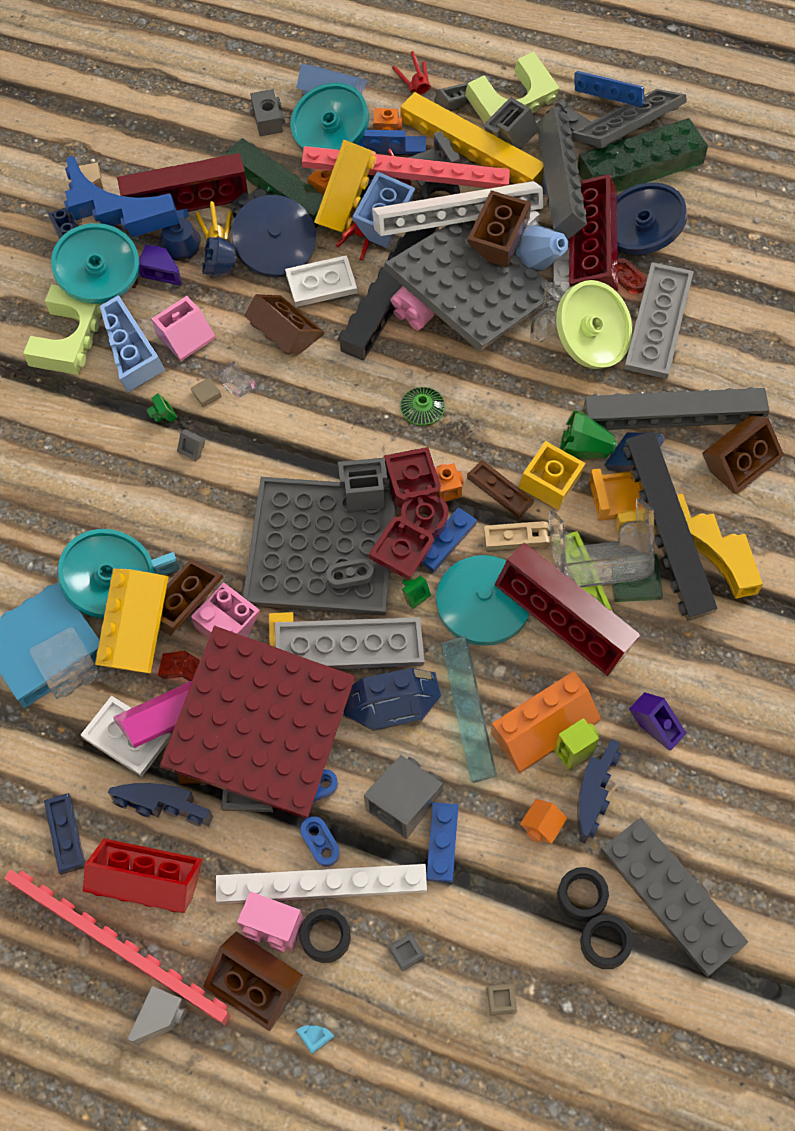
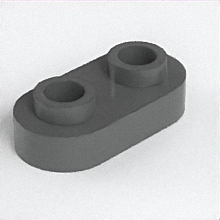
M364 558L335 563L327 569V582L336 589L366 584L374 576V567L369 560ZM360 571L366 572V574H365V575H362V576L359 575L358 573H359ZM336 576L343 577L341 580L335 579Z

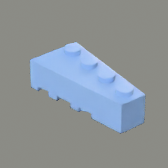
M119 295L102 304L100 309L108 332L110 346L113 350L115 364L119 372V379L127 392H130L165 371V368Z

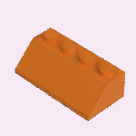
M573 671L494 721L491 726V735L518 772L521 773L554 751L558 734L583 718L588 724L594 725L601 720V717L589 690Z

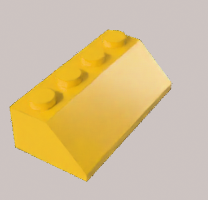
M343 140L315 223L340 232H345L354 224L352 217L362 200L360 197L362 189L365 190L368 185L369 177L367 175L376 163V152Z
M113 568L95 665L119 670L151 673L168 576L131 569Z

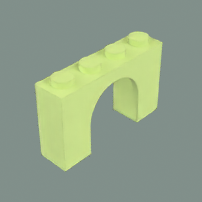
M535 52L517 59L514 72L527 90V95L517 99V101L529 107L532 113L546 104H552L557 98L559 86ZM485 75L467 84L465 96L484 124L508 100L494 90Z
M51 284L45 299L49 314L73 318L79 321L80 324L72 335L60 340L30 336L23 354L28 366L78 375L81 367L85 365L87 351L92 347L93 335L99 329V320L102 315L100 306L104 303L91 304L75 300L63 292L58 285Z

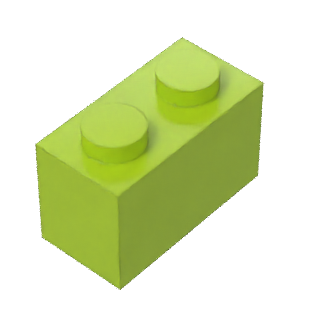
M583 718L558 734L554 751L569 771L594 755L599 740L598 731L593 724H588Z

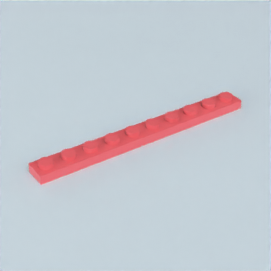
M304 146L302 167L333 171L340 150ZM375 154L376 163L368 173V175L375 176L378 171L392 178L481 188H496L509 185V169Z
M10 869L4 877L12 886L225 1026L231 1017L226 1011L228 1006L214 997L211 1002L203 996L205 994L203 989L194 983L190 987L181 982L183 976L171 968L168 972L164 971L159 967L161 962L149 954L146 958L137 953L140 948L128 940L123 944L116 939L118 934L107 926L100 929L94 925L97 921L86 912L79 915L73 911L76 906L64 898L59 902L52 897L54 892L43 884L38 888L32 884L34 879L25 872L20 871L17 874Z

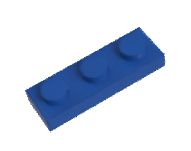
M458 507L447 519L446 527L442 534L434 539L432 550L422 565L434 573L475 527L477 520Z
M433 802L426 881L453 883L459 804Z

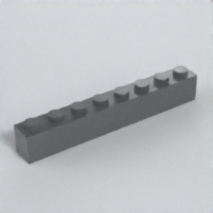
M554 107L537 122V126L539 128L538 134L553 229L563 233L566 239H569L587 225L586 210L584 209V198L581 193V183L578 176L579 170L576 165V156L573 149L574 143L572 142V131L569 126L570 120L566 113L560 112Z
M749 387L747 389L727 388L725 390L705 389L702 391L683 390L680 392L661 391L658 393L638 392L636 394L616 393L613 395L594 394L585 397L583 407L584 414L606 430L740 424L750 415L767 417L770 411L766 389Z

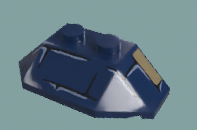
M409 668L362 678L352 685L344 709V716L372 731L423 721L436 701L441 697L436 672Z

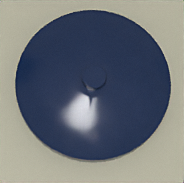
M643 183L630 187L618 194V251L626 254L642 255L658 251L672 243L681 234L687 221V208L680 192L663 183Z
M266 195L249 201L237 213L232 227V243L237 257L251 271L266 277H285V269L305 265L312 257L316 244V229L311 216L299 203L280 195Z

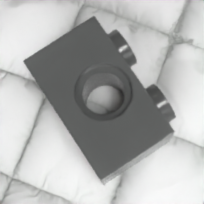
M274 89L250 93L259 136L282 133V124L285 123L283 111H279L281 109V102L279 97H275Z

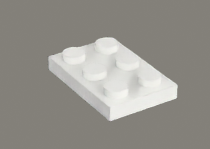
M347 255L285 269L295 307L357 294V286Z
M111 696L82 732L81 737L142 777L170 741L171 733L168 732L134 748L113 719L114 716L131 708Z

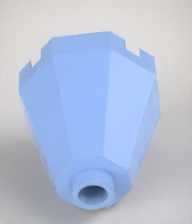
M530 225L524 230L519 241V248H516V255L520 257L522 263L528 268H532L535 271H543L567 251L568 240L563 233L542 226Z

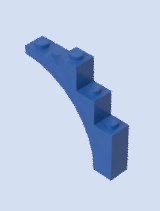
M74 156L66 158L68 167L65 168V171L71 182L68 183L70 190L65 191L67 200L64 201L67 212L72 213L75 220L93 215L95 221H100L101 224L110 226L122 224L124 230L128 229L131 238L180 223L171 194L133 198L109 193L95 186L84 176Z

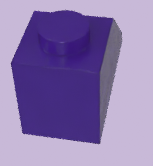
M145 244L139 258L140 276L181 286L182 281L179 269L166 248Z
M644 692L629 708L639 726L668 750H672L686 735V731L663 697Z

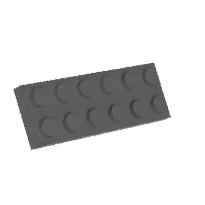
M655 89L644 95L643 106L638 107L626 104L573 131L572 140L581 142L584 145H594L596 148L607 147L609 143L622 139V136L635 132L637 128L650 124L652 120L661 118L670 111L677 110L679 106L687 103L686 94Z
M641 817L601 848L604 856L706 977L710 976L748 943L747 939Z

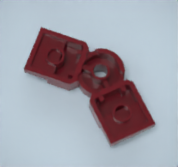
M429 447L384 455L389 478L388 485L394 504L401 508V513L399 517L392 518L368 556L369 559L409 581L432 550L434 539L444 531L448 519V506L443 498L438 497L441 485ZM419 514H426L429 517H422Z

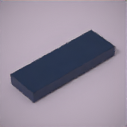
M67 793L44 800L59 874L63 875L84 868L85 859L71 795Z

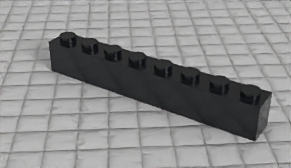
M439 226L406 232L403 237L399 238L395 251L390 252L387 261L437 232ZM383 267L380 268L375 283L372 282L370 284L366 297L360 300L356 313L350 316L348 326L340 332L338 337L341 352L363 361L395 310L390 299L402 287Z
M654 430L626 439V447L623 448L624 456L627 461L631 460L633 466L631 475L634 483H639L641 491H638L642 505L646 504L649 511L646 513V518L649 526H654L656 531L654 541L658 549L662 548L664 557L661 558L665 571H670L672 579L669 582L672 592L674 594L677 593L680 599L677 605L681 616H685L687 621L715 613L718 608Z

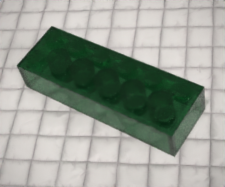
M690 118L608 144L607 147L596 148L579 154L578 174L582 180L610 174L618 193L635 185L647 183L704 164L708 145Z

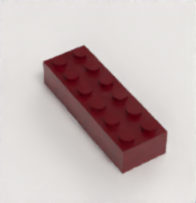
M240 153L117 177L120 196L146 198L171 194L176 210L187 208L188 212L211 208L210 202H214L215 207L231 204L244 192L248 193Z
M607 174L580 181L587 225L569 238L570 287L583 281L594 280L605 283L615 291H618L617 190L611 175Z
M525 542L506 560L494 584L607 677L624 659L641 635L631 625L625 623L612 610L606 608L593 595L577 585L573 579L567 577L554 564L543 558Z

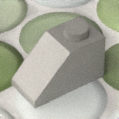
M152 986L128 1036V1040L133 1044L139 1045L174 1030L176 1024H181L187 1010L184 1007L186 1003L183 999Z

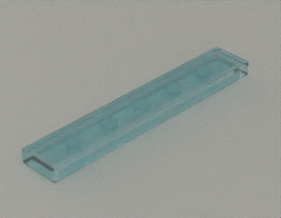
M465 636L444 642L442 646L470 780L473 783L496 777L497 773L468 640Z

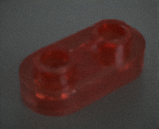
M618 259V283L632 294L643 292L647 282L646 276L628 260Z

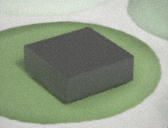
M412 933L388 946L402 972L425 958Z

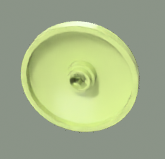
M588 280L572 286L562 296L557 308L556 324L560 340L568 354L579 364L591 369L607 368L622 360L631 344L632 321L628 308L620 295L605 283Z

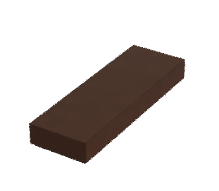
M483 460L467 474L468 480L518 519L534 504L533 498Z

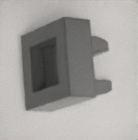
M185 429L180 432L177 452L196 461L201 457L206 438H202L196 435V433Z

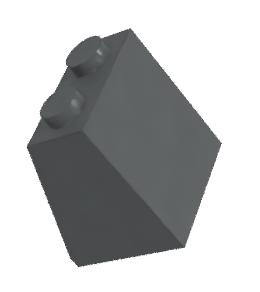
M400 755L364 794V801L367 812L405 839H408L431 808L433 802L442 793L443 783L441 778L431 771L427 773L421 769V765L411 757L407 759Z

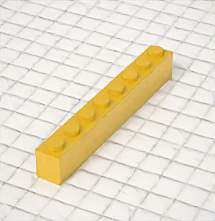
M416 92L400 106V116L405 125L418 130L434 139V133L441 131L445 138L450 140L453 151L463 155L470 161L485 167L509 169V181L511 183L520 184L534 181L539 185L543 181V173L545 172L542 161Z

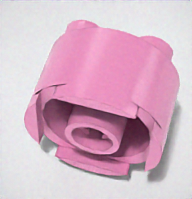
M404 286L390 299L395 308L393 311L395 316L400 320L404 318L408 320L410 326L416 331L423 328L435 315L432 310Z

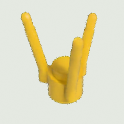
M210 202L213 226L210 227L209 231L200 213H195L206 241L209 237L217 236L229 241L231 211L227 214L224 230L220 225H217L214 202Z

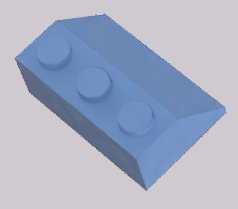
M301 64L296 88L302 89V94H306L323 84L344 83L356 88L362 94L368 80L313 65Z
M377 171L352 220L369 241L388 249L395 234L380 236L375 231L372 208L412 202L415 188Z

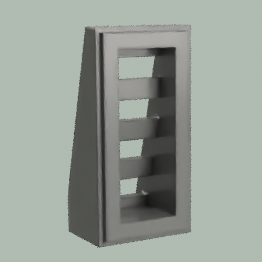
M469 82L438 89L434 102L449 111L469 103L463 92H466Z

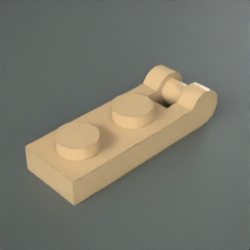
M541 521L484 526L486 551L517 549L524 542L530 547L548 548L552 545L551 538L548 536L549 524L548 522ZM532 533H537L538 536L533 537Z

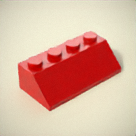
M103 838L85 863L83 892L91 893L95 896L115 898L122 902L129 901L143 904L146 907H157L171 912L185 913L193 899L203 859Z

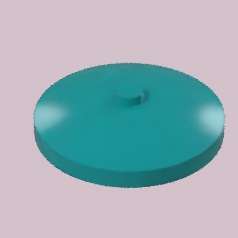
M327 83L320 85L306 93L295 106L290 123L293 138L303 151L304 146L340 150L343 140L357 144L364 136L365 130H367L369 109L362 94L348 84Z
M92 223L75 227L59 239L52 252L51 268L56 283L68 296L84 303L99 304L106 303L118 295L121 297L133 286L139 273V257L133 241L124 232L110 225Z
M96 529L78 535L67 544L59 559L57 579L61 592L73 607L89 616L104 619L113 568L131 569L155 574V570L148 551L135 538L117 530Z
M489 555L472 556L458 561L442 576L436 593L437 612L443 625L456 638L473 645H496L511 639L525 626L530 614L494 585L506 560Z

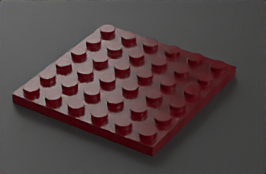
M214 625L160 767L307 819L355 676Z

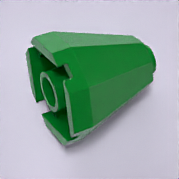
M573 410L566 423L568 428L566 431H563L559 449L577 459L607 458L609 454H613L617 446L614 435L583 412Z

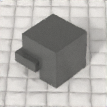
M512 97L483 125L485 131L520 150L539 131L531 109Z
M384 457L338 462L340 487L345 486L348 512L385 508L383 483L387 482Z

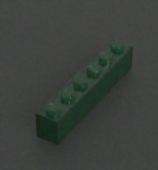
M244 138L225 152L226 155L240 153L246 180L257 188L261 185L273 195L284 196L296 201L309 213L315 228L320 225L315 223V219L324 195L317 192L313 186L303 182L296 174L289 172L281 163L278 164L267 153H263L253 143H249Z

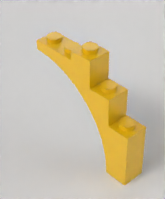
M683 493L677 494L697 551L704 555L718 569L726 580L734 599L757 595L762 586V581L746 535L729 534L722 538L714 514L706 515L702 513L691 518ZM647 507L635 511L625 510L617 514L615 521L617 533L632 531L656 533L654 526L650 527L648 524L646 513L649 511Z

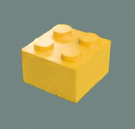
M545 441L524 471L518 488L559 510L579 480L586 463Z

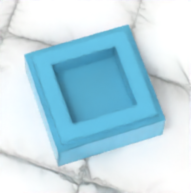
M174 552L151 560L156 574L167 575L180 569Z

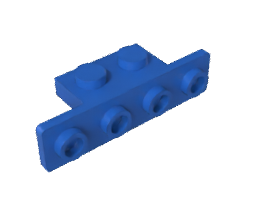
M581 71L574 73V85L577 92L638 107L644 105L643 86Z
M365 130V135L357 145L381 154H389L388 149H391L393 154H419L426 151V137L406 136V131Z

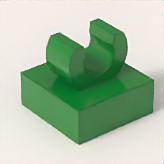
M159 393L151 398L155 406L147 410L150 418H154L156 422H160L165 418L170 423L177 419L168 400Z
M421 575L415 580L411 578L410 581L407 579L402 581V584L405 585L402 588L407 604L412 609L431 596L427 581Z

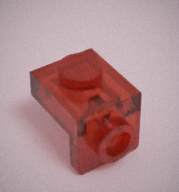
M185 650L163 653L158 676L162 679L183 677L190 682L195 676L200 660Z

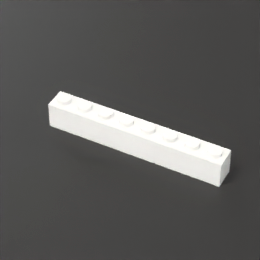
M532 181L372 208L374 229L380 236L477 220L491 190L531 202V210L543 209V189Z

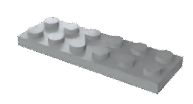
M651 263L624 367L625 370L668 379L694 271Z
M420 617L275 622L276 648L334 669L424 665Z

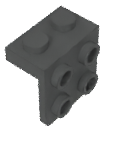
M441 131L434 133L433 149L408 157L461 163L459 154L453 151L450 140L445 138ZM416 180L420 188H422L423 184L426 182Z

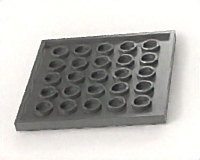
M473 220L449 224L385 262L383 269L477 350L481 351L557 298L560 291L534 269L524 265L520 257L515 254L508 268L487 262L467 242L475 224Z
M261 477L243 597L254 606L386 616L390 570L369 559L368 556L392 518L396 516L397 505L394 504L389 485H383L385 508L348 512L345 486L340 487V482ZM360 558L367 559L373 564L374 576L366 584L336 589L327 582L326 572L332 564ZM360 571L358 574L362 576L365 575L366 572ZM342 576L335 577L336 580H341L343 578Z

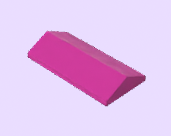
M192 681L113 717L115 723L134 748L174 730Z

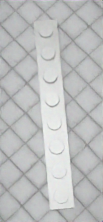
M426 865L216 875V903H245L250 891L275 901L427 893Z

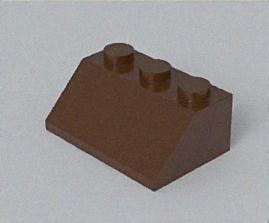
M491 190L467 242L487 262L508 268L530 220L531 202Z
M255 294L244 315L250 321L251 326L261 330L268 340L275 342L280 346L279 349L288 355L301 354L324 334L321 328L281 295Z
M750 415L702 452V455L710 472L731 492L737 494L780 460L784 453L769 418Z
M190 559L167 584L159 630L171 636L224 578L223 575Z
M236 931L220 946L203 987L268 1031H271L294 996L303 974Z

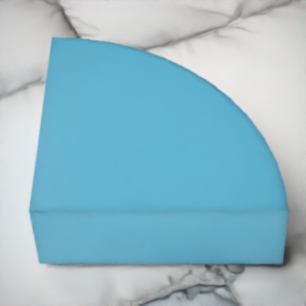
M306 1025L296 1030L312 1055L335 1038L329 1030L321 1026Z

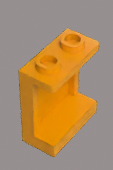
M601 469L591 470L589 484L598 521L616 519L617 514L625 510L635 511L647 507L646 504L642 505L638 491H641L638 482L634 483L631 471L602 475Z

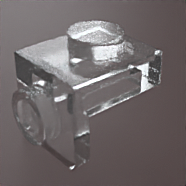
M235 361L218 372L225 389L238 398L247 395L250 390L256 387L254 380L244 374L239 364Z

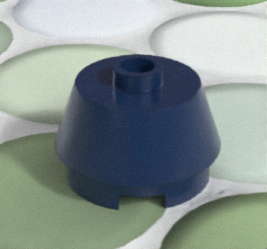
M179 218V224L162 228L159 239L160 247L166 248L171 258L175 261H178L177 258L188 256V259L195 256L199 251L201 242L199 232L184 218Z
M219 236L207 238L204 249L206 251L205 258L202 263V274H207L210 278L229 276L232 267H235L237 255L234 254V245Z

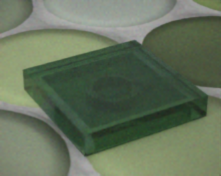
M657 554L609 557L614 602L662 600L663 592Z

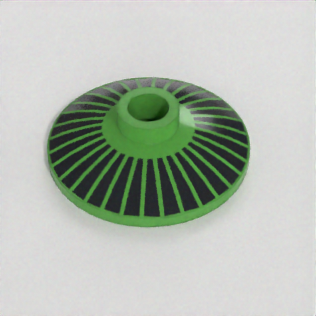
M428 387L414 388L408 391L401 400L402 415L414 425L427 426L434 424L444 414L445 402L443 397L436 390Z

